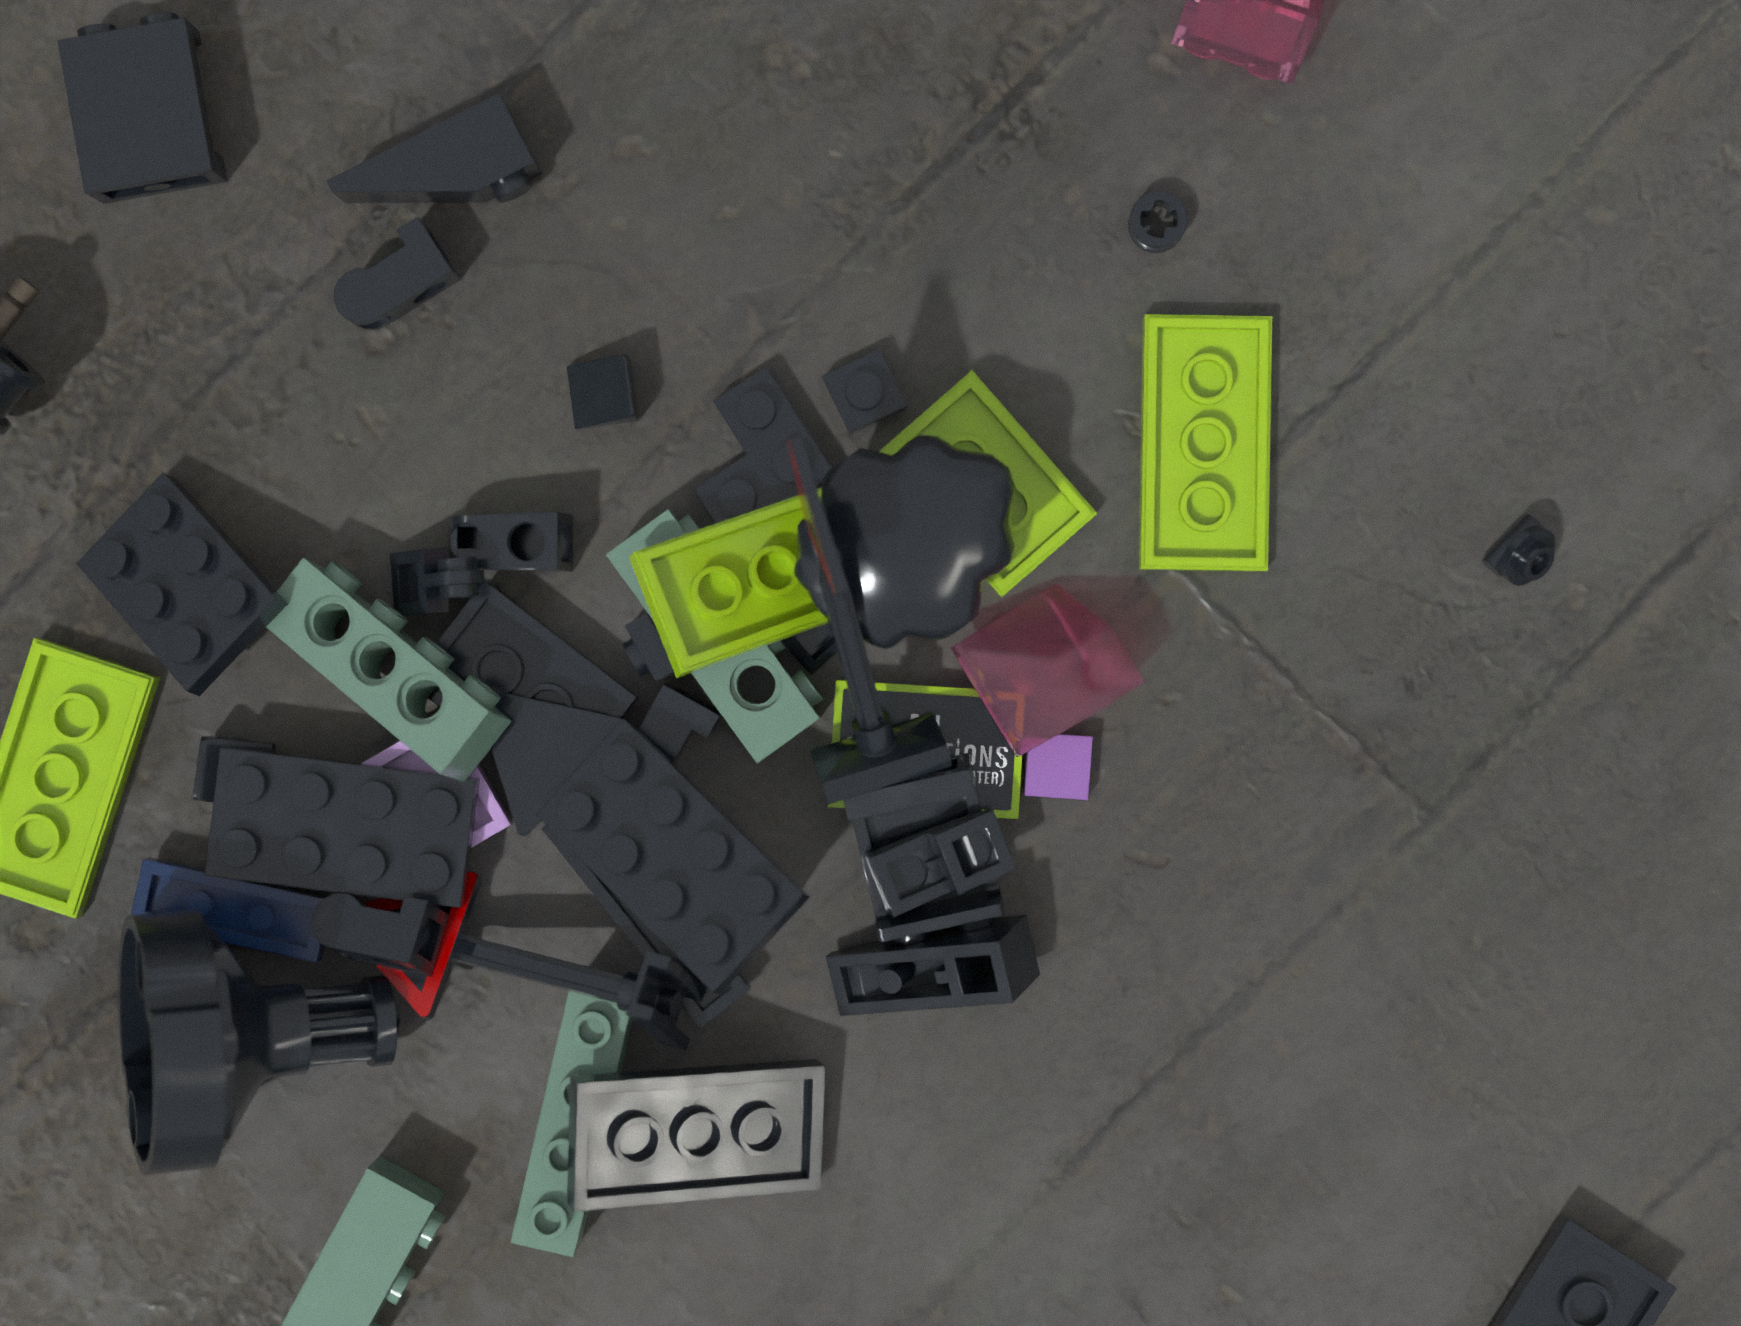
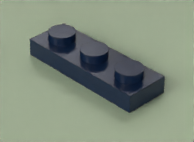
M149 857L142 861L131 915L198 910L202 914L207 928L214 929L225 943L317 963L322 960L325 946L320 944L313 935L311 928L312 915L317 905L328 896L274 884L205 876V869Z

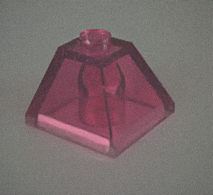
M1056 583L951 647L952 652L1016 757L1027 753L1094 715L1144 683L1143 678L1112 627Z

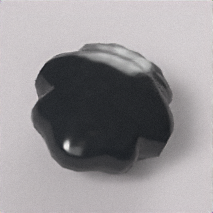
M919 435L907 442L894 455L860 448L826 472L822 479L821 501L843 573L848 581L864 642L887 649L897 645L907 635L934 640L945 639L979 615L982 582L1009 565L1015 549L1010 522L1016 487L1009 467L992 454L958 449L938 436ZM803 518L797 526L798 556L795 562L794 574L800 584L807 590L815 607L827 618L830 624L819 584L820 560Z

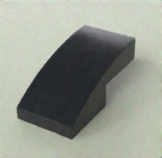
M992 809L980 811L935 826L864 855L887 914L893 917L951 891L960 895L1016 869Z

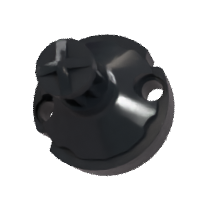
M186 910L126 916L122 927L119 949V1036L122 1073L125 1078L127 1119L133 1151L141 1173L146 1176L214 1168L219 1162L222 1149H225L265 1079L306 1074L311 1066L366 1061L367 1065L371 1067L391 1065L396 1054L400 1015L387 977L383 975L363 977L360 984L303 989L299 983L258 986L216 931L207 928L200 911Z

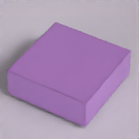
M1028 731L1023 795L1088 800L1093 737Z

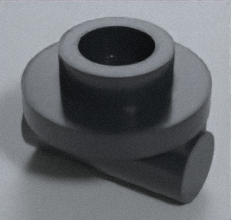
M1526 514L1482 559V562L1495 575L1503 576L1513 585L1527 584L1540 579L1551 568L1555 558V537L1552 532L1544 528L1534 517Z

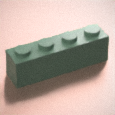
M379 1156L365 1171L281 1326H383L375 1320L386 1300L397 1305L416 1272L406 1266L415 1247L419 1245L427 1250L446 1217L445 1214L436 1210L446 1192Z

